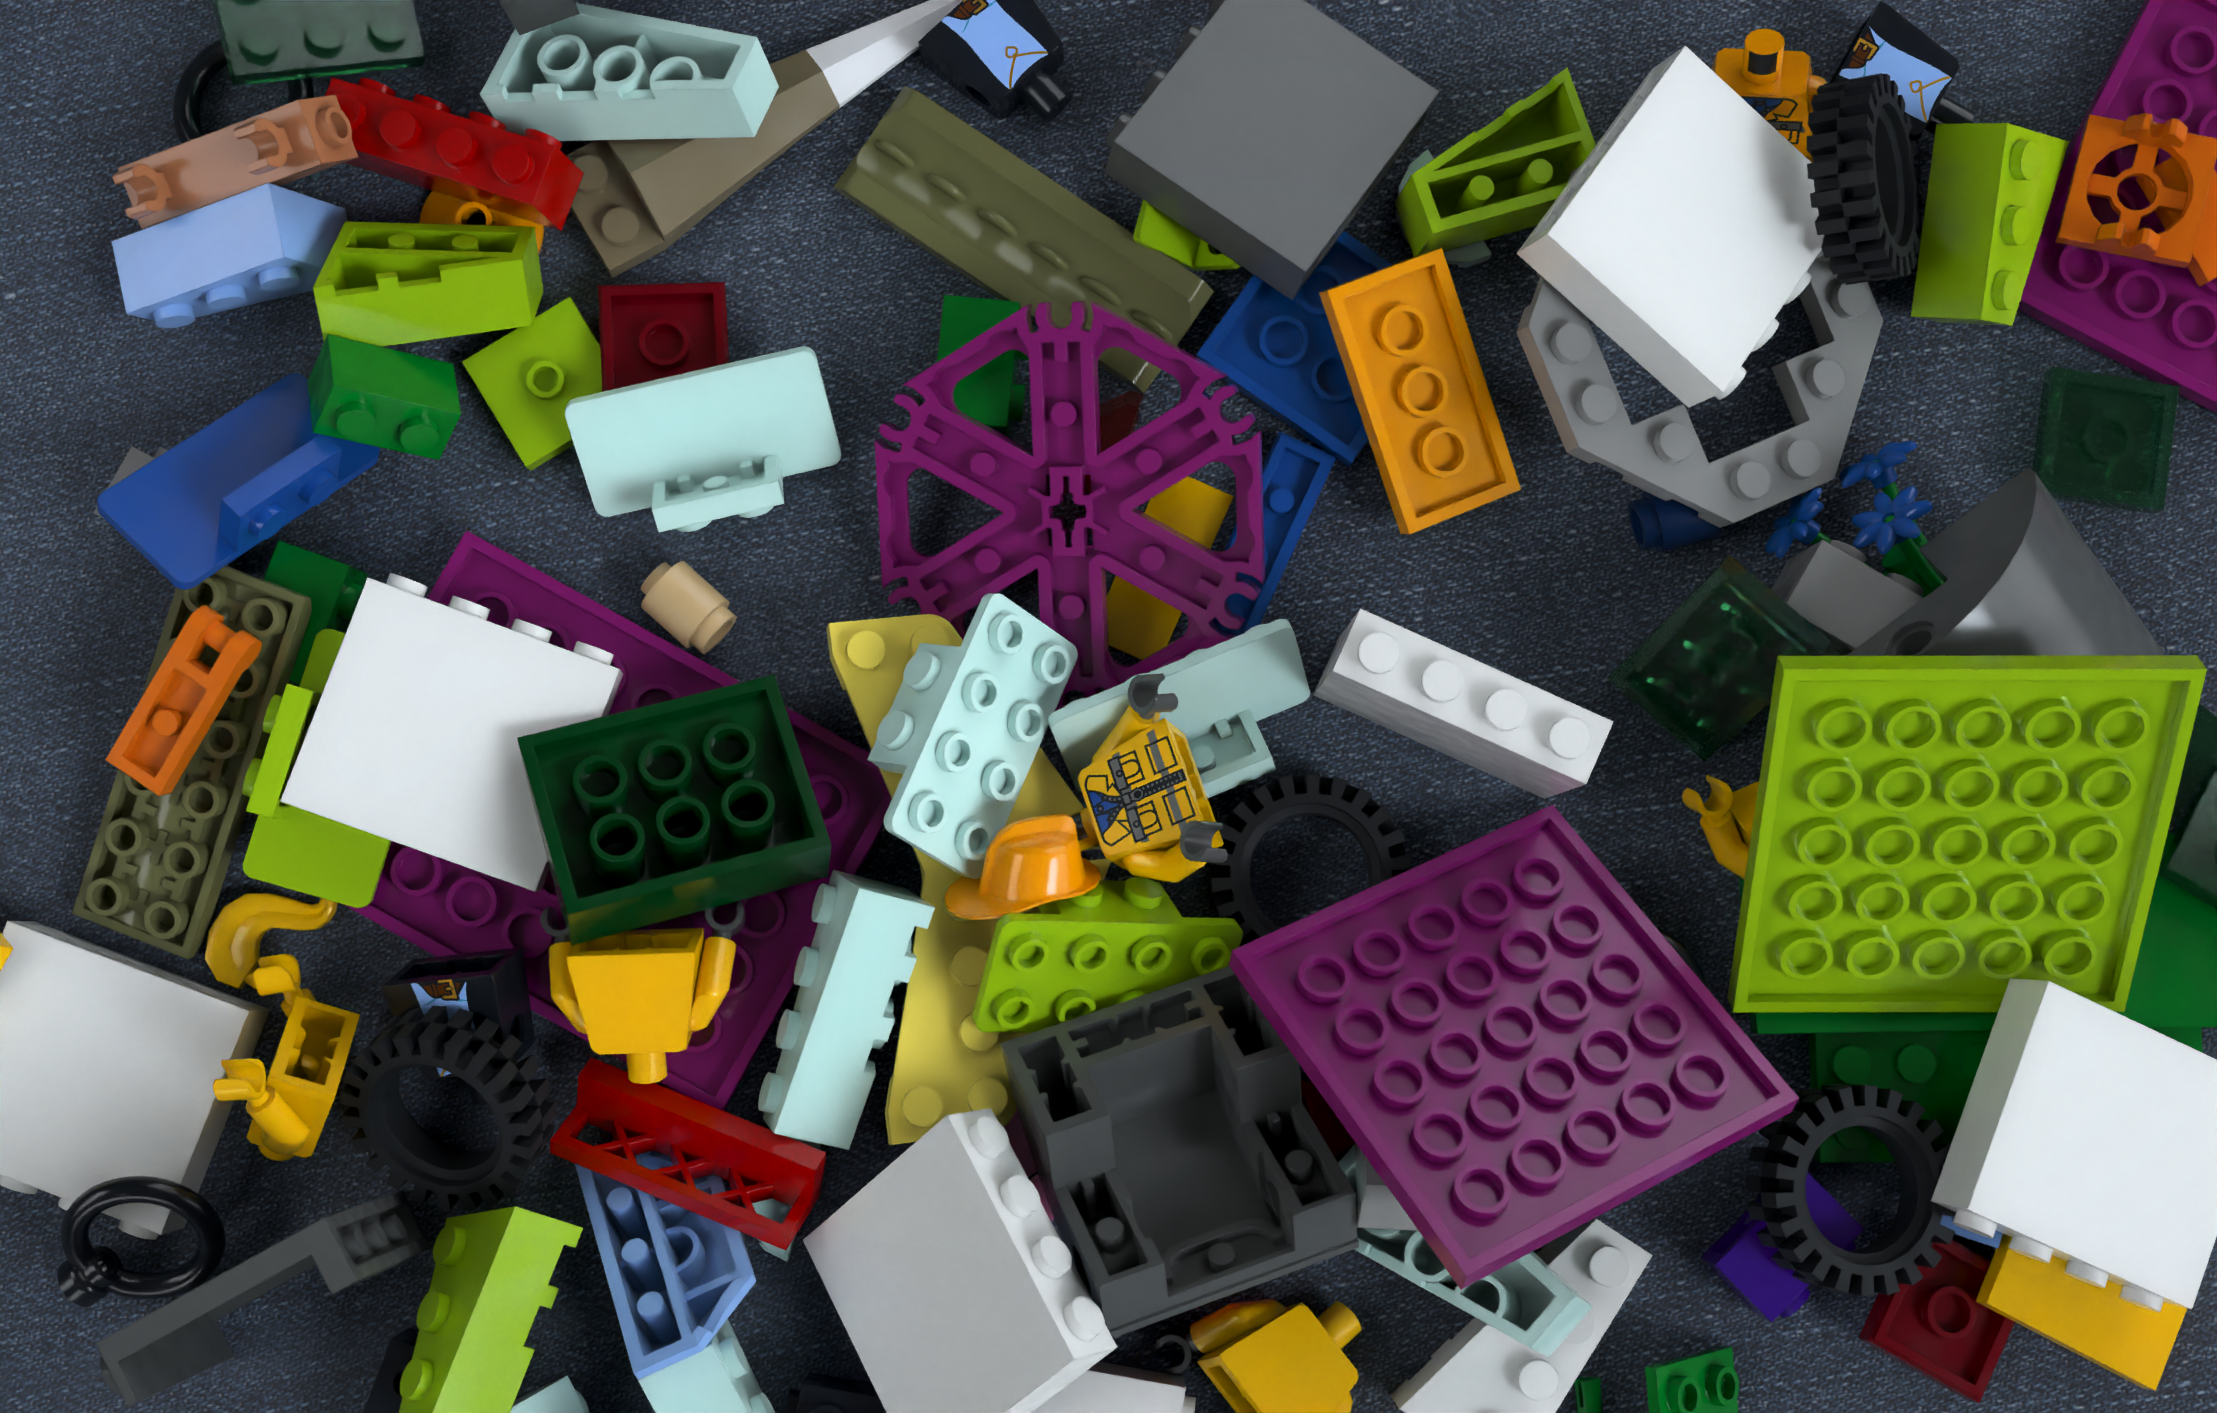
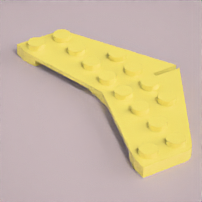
M933 614L828 624L826 631L830 661L842 689L847 691L871 750L877 739L878 727L883 718L888 714L902 684L905 667L915 655L919 644L961 646L962 638L946 619ZM1040 746L1005 826L1025 818L1061 813L1069 815L1084 808ZM879 767L891 798H893L903 774L888 772ZM1098 844L1087 850L1101 849L1100 844ZM913 846L912 848L921 869L922 887L920 898L934 906L935 910L928 929L915 926L911 953L916 955L917 960L909 983L906 985L893 1076L889 1081L885 1107L889 1145L918 1141L949 1114L991 1108L998 1122L1003 1127L1008 1124L1013 1118L1017 1106L1004 1063L1001 1043L1033 1033L982 1032L977 1028L972 1015L996 924L1000 918L971 920L957 917L947 910L944 896L949 886L962 875ZM1108 859L1088 860L1098 867L1101 875L1100 880H1104L1111 861ZM1038 906L1019 912L1024 914H1042Z

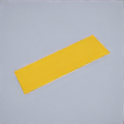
M1187 476L1151 498L1144 513L1211 549L1234 496ZM1115 576L1106 596L1108 645L1143 660L1167 646L1182 612L1124 579Z

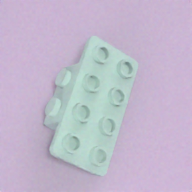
M806 346L574 398L567 403L565 408V418L596 512L601 516L611 517L652 507L658 532L672 529L680 532H691L707 526L715 519L737 514L744 518L763 515L774 506L784 504L783 477L833 466L841 459V447L817 356L811 348Z
M987 593L982 597L960 647L920 643L915 655L905 667L902 684L888 714L883 718L878 727L877 739L867 759L885 771L903 774L884 816L885 829L963 877L971 879L980 878L987 848L999 830L1006 825L1048 728V718L1055 712L1078 657L1075 645L1013 601L998 593Z
M1278 619L1268 624L1254 626L1244 634L1210 648L1193 651L1185 658L1149 673L1138 674L1163 673L1165 679L1158 687V694L1174 693L1177 696V708L1172 712L1160 713L1158 721L1166 718L1185 734L1207 798L1275 771L1276 768L1272 755L1256 722L1301 704L1310 696V689L1295 633L1286 619ZM1137 675L1120 685L1088 698L1074 700L1049 716L1048 724L1076 790L1082 792L1078 782L1079 773L1091 764L1093 755L1130 705L1128 688L1132 679Z

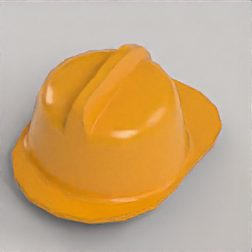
M1061 813L1031 817L1013 822L1001 828L987 848L982 876L978 879L961 876L949 886L944 899L947 910L957 917L971 920L1001 918L1005 914L1019 913L1051 901L1083 895L1096 888L1101 875L1097 866L1082 858L1076 824L1070 815Z

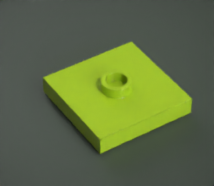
M570 297L535 317L532 326L518 327L462 361L519 457L530 471L574 445L565 418L567 403L574 398L602 392L600 343Z

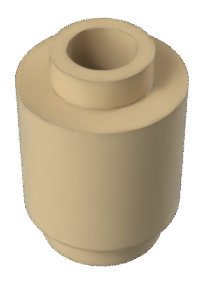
M680 561L672 567L667 562L662 563L646 578L640 589L646 595L641 603V608L685 648L694 646L702 654L713 649L726 636L737 619V616L728 609L730 602L685 561Z

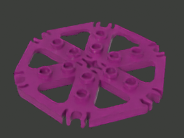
M1084 301L1072 302V320L1065 328L1059 327L1053 322L1051 302L1038 303L1035 311V322L1039 331L1033 329L1030 316L1032 304L1024 306L903 384L916 390L924 397L925 402L923 403L919 397L912 393L902 392L896 394L893 401L909 411L911 416L910 425L907 429H902L887 421L882 423L878 430L889 441L901 443L900 449L889 446L881 438L874 440L882 589L895 579L907 577L908 583L892 591L888 597L889 603L893 605L905 597H911L919 603L921 608L920 615L933 614L946 619L963 640L967 632L964 625L966 613L978 605L985 594L997 593L1038 568L1040 621L1074 644L1078 652L1077 661L1055 711L1064 708L1068 704V691L1078 690L1088 698L1102 692L1101 686L1105 690L1124 683L1135 675L1149 673L1183 659L1193 651L1207 649L1233 638L1235 634L1223 631L1213 622V619L1216 617L1221 625L1229 629L1239 630L1245 619L1229 609L1227 604L1228 596L1239 593L1255 601L1261 591L1254 582L1245 578H1238V573L1241 572L1253 576L1262 584L1265 581L1261 430L1254 437L1242 442H1236L1234 435L1245 432L1256 421L1254 414L1246 415L1239 421L1228 420L1223 415L1222 404L1225 399L1239 391L1235 384L1225 385L1215 391L1212 396L1205 392L1215 380L1223 378L1228 374L1096 302H1091L1093 312L1091 329L1085 328L1088 320V309ZM1120 347L1174 376L1180 384L1181 397L1174 408L1101 452L1098 361L1106 349ZM1008 350L1021 351L1029 358L1033 451L961 412L953 398L954 389L960 380ZM1222 462L1232 469L1236 480L1237 538L1231 548L1225 551H1214L1138 510L1136 507L1208 463ZM923 468L1003 512V514L942 552L932 556L923 555L914 548L911 542L908 480L916 469ZM1048 475H1050V493H1049ZM1086 475H1090L1091 492H1087ZM1067 476H1069V492L1073 494L1074 503L1085 505L1086 515L1077 518L1074 523V529L1071 530L1072 544H1070L1069 527H1066L1065 518L1053 513V506L1064 501L1065 492L1068 490ZM1050 528H1052V544H1051ZM1088 528L1092 529L1093 543L1090 544L1088 538ZM1106 570L1185 613L1188 618L1186 633L1134 665L1125 666L1117 663L1111 657L1108 648Z

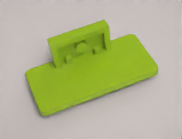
M323 629L315 637L300 687L286 684L283 696L275 694L272 697L264 717L263 732L269 733L270 737L263 759L255 757L250 763L242 789V794L250 797L246 811L258 815L243 861V871L248 877L354 908H363L373 901L391 840L281 802L282 795L346 634L333 629Z
M1132 877L1126 881L1100 880L1096 888L1083 895L1039 905L1038 907L1042 914L1009 913L1003 915L997 921L972 1017L977 1028L982 1032H1036L1228 967L1232 950L1240 946L1243 931L1236 920L1232 918L1182 917L1160 882H1154L1143 877Z

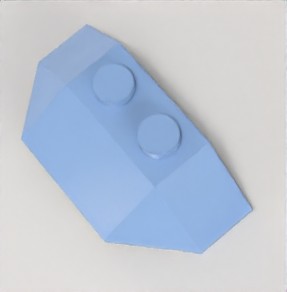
M657 1151L634 1155L638 1165L650 1170L673 1166L669 1156ZM575 1164L633 1374L639 1380L703 1351L756 1283L741 1232ZM716 1175L693 1179L696 1189L711 1195L727 1191L723 1178Z

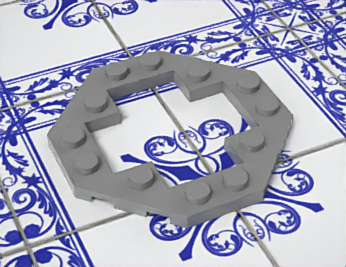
M1580 167L1571 172L1569 181L1572 179V177L1575 175V173ZM1824 255L1815 258L1807 270L1812 278L1807 287L1799 294V297L1820 347L1771 367L1795 426L1710 463L1706 458L1684 404L1634 425L1631 424L1587 316L1538 272L1536 275L1540 276L1532 302L1524 308L1516 333L1566 453L1589 464L1594 462L1603 464L1623 474V481L1664 501L1674 499L1698 511L1697 517L1721 528L1835 478L1883 323V318L1868 282L1849 285L1840 283L1837 279V274L1833 275L1829 268L1830 258H1825Z

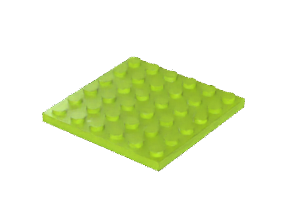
M2197 655L1777 656L1727 996L1732 1012H1998L2010 978L2050 981L2114 1012H2124L2207 672L2205 665Z

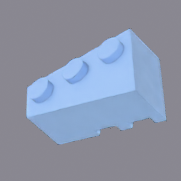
M266 183L111 241L126 314L153 320L156 326L160 328H177L193 323L196 317L312 291L344 222L348 221L346 210L313 197Z

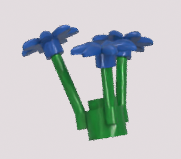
M1913 441L1890 442L1881 448L1877 456L1873 453L1864 454L1859 460L1860 463L1847 466L1839 474L1843 488L1866 478L1868 481H1871L1875 489L1881 488L1883 491L1874 496L1876 511H1863L1853 516L1851 521L1854 526L1862 529L1853 539V546L1859 549L1876 541L1879 553L1885 554L1882 559V566L1885 570L1881 574L1887 576L1888 573H1896L1914 581L1924 590L1921 597L1925 598L1943 584V581L1919 551L1928 541L1915 519L1930 512L1933 509V504L1927 500L1915 501L1918 494L1915 486H1909L1899 491L1894 482L1898 479V475L1893 466L1906 461L1907 457L1905 454L1915 449L1917 444ZM1817 486L1810 489L1804 496L1797 495L1793 497L1788 509L1789 516H1780L1773 522V528L1776 531L1765 545L1766 553L1772 554L1775 551V555L1781 559L1791 546L1794 538L1804 545L1809 543L1816 544L1822 540L1827 543L1831 542V538L1819 531L1820 524L1812 519L1824 507L1823 503L1817 501L1822 493V488Z

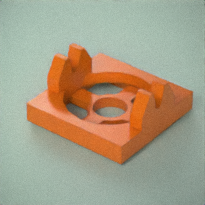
M2148 113L2129 116L2126 121L2090 114L2085 122L2055 242L2186 268L2191 261L2217 159V138L2187 133L2188 127L2182 121L2175 118L2165 123H2157L2153 121V115ZM2138 144L2132 168L2122 171L2117 177L2092 173L2096 164L2110 152L2128 145ZM2159 148L2168 152L2181 165L2188 182V191L2163 186L2160 177L2153 171ZM2129 177L2148 178L2155 188L2153 203L2142 210L2126 208L2117 196L2119 184ZM2087 195L2108 198L2112 209L2119 215L2118 222L2102 225L2094 217L2087 200ZM2157 208L2181 213L2180 217L2163 232L2156 233L2150 228L2138 230L2141 218L2149 216Z

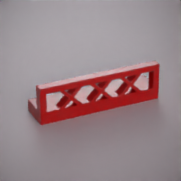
M592 1057L578 1074L577 1104L550 1139V1153L783 1250H787L820 1197L826 1152L787 1136L774 1134L765 1127L656 1083H633L628 1079V1072ZM589 1123L611 1132L615 1141L592 1146L577 1140L576 1137L584 1126ZM657 1151L669 1156L673 1166L650 1170L638 1165L634 1155ZM716 1175L728 1180L732 1190L711 1195L696 1189L693 1179ZM774 1199L792 1208L781 1224L757 1214L752 1203Z

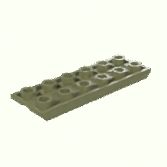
M903 87L869 139L834 185V189L998 299L1020 302L1021 308L1032 304L1030 316L1034 323H1036L1035 311L1038 303L1051 302L1053 322L1057 326L1065 328L1072 320V302L1084 301L1088 309V320L1085 328L1091 329L1093 320L1091 302H1096L1169 343L1178 346L1214 294V291L1200 277L1162 252L1137 244L1133 240L1132 232L919 91L910 87ZM1120 347L1106 349L1098 361L1100 367L1142 395L1146 393L1162 370Z
M227 565L191 589L184 590L176 587L142 696L186 621L202 605H208L223 615L225 619L224 625L236 633L245 630L262 641L259 655L250 667L241 674L172 793L158 796L118 769L72 912L74 915L185 959L193 958L205 940L247 812L246 808L250 797L242 794L244 779L252 760L255 757L263 759L270 737L269 733L263 732L264 717L272 697L275 694L283 696L286 684L289 683V678L292 674L312 612L310 597L248 575ZM207 645L201 653L199 660L212 668L220 653Z

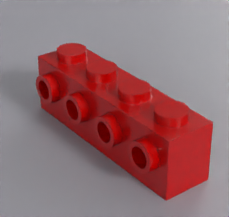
M332 77L325 96L336 95L341 110L350 122L352 141L358 154V158L344 163L467 202L475 201L490 209L562 231L584 173L560 151L562 143L544 132L530 128L525 130L523 136L506 131L507 127L502 122L480 112L470 111L468 118L450 114L451 109L448 106L424 95L415 94L412 102L398 98L394 90L369 78L361 77L356 85Z

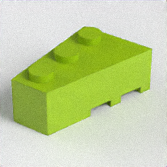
M1568 67L1555 75L1541 89L1525 100H1519L1507 108L1503 115L1477 133L1474 131L1410 176L1394 203L1414 257L1442 248L1443 252L1538 225L1568 184L1571 172L1583 164L1596 146Z
M2010 123L1936 124L1911 317L1943 323L2013 325L2069 141Z
M345 221L313 286L324 342L327 335L330 334L384 347L532 326L544 293L535 227Z
M516 1206L446 1219L445 1227L437 1236L433 1248V1259L436 1264L429 1292L423 1298L417 1312L416 1322L419 1332L413 1357L405 1367L400 1381L402 1401L399 1413H510L535 1351L524 1344L539 1306L550 1309L553 1306L559 1288L550 1285L549 1281L563 1246L567 1245L576 1248L583 1230L582 1227Z

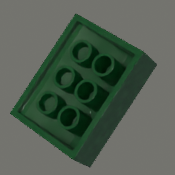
M775 675L517 738L554 887L571 946L828 877L831 842Z

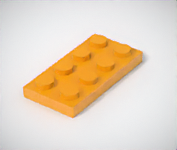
M1442 248L1425 252L1319 292L1400 534L1410 535L1521 490Z

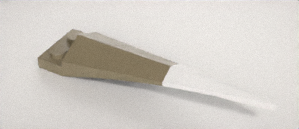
M929 0L769 64L779 88L755 137L595 140L566 155L584 173L570 209L611 278L669 248L706 215L806 134L918 50V41L963 0Z

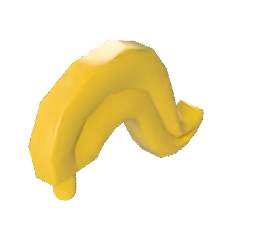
M245 893L225 905L208 932L204 960L217 981L237 989H243L247 983L256 989L253 974L259 965L260 943L265 933L273 928L299 931L321 929L335 915L338 903L321 898L319 903L310 904L274 893Z

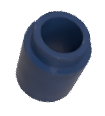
M1644 491L1641 499L1631 501L1628 505L1631 529L1635 541L1642 551L1655 548L1657 552L1661 553L1717 538L1721 535V528L1697 517L1698 511L1674 499L1664 501Z

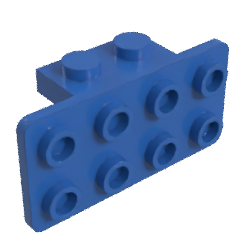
M291 373L102 492L97 499V510L111 526L174 586L187 590L195 587L261 541L272 537L286 524L313 506L322 503L332 493L374 466L378 461L380 449L372 445L313 433L308 379L301 374Z

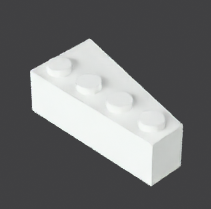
M1596 1218L1556 1238L1536 1255L1593 1307L1549 1357L1529 1348L1475 1317L1452 1340L1449 1338L1430 1356L1432 1359L1410 1380L1406 1379L1391 1394V1397L1398 1408L1405 1413H1556L1653 1255Z

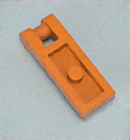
M208 605L200 606L190 615L105 759L158 796L172 793L241 674L255 661L262 647V641L247 631L241 630L236 633L224 625V616ZM207 645L220 653L212 668L199 660L201 653Z

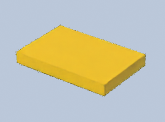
M2003 1234L1999 1248L1995 1251L1975 1302L2143 1389L2156 1391L2187 1308L2163 1302L2159 1313L2129 1303L2119 1298L2122 1286L2107 1280L2105 1288H2101L2073 1278L2064 1273L2067 1265L2066 1261L2052 1255L2050 1262L2044 1263L2009 1249L2012 1237Z

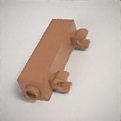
M336 95L293 101L118 167L119 172H116L112 178L115 184L124 183L132 207L125 209L127 217L137 219L141 229H146L266 183L277 186L284 185L358 158V154L352 141L350 122L341 110Z

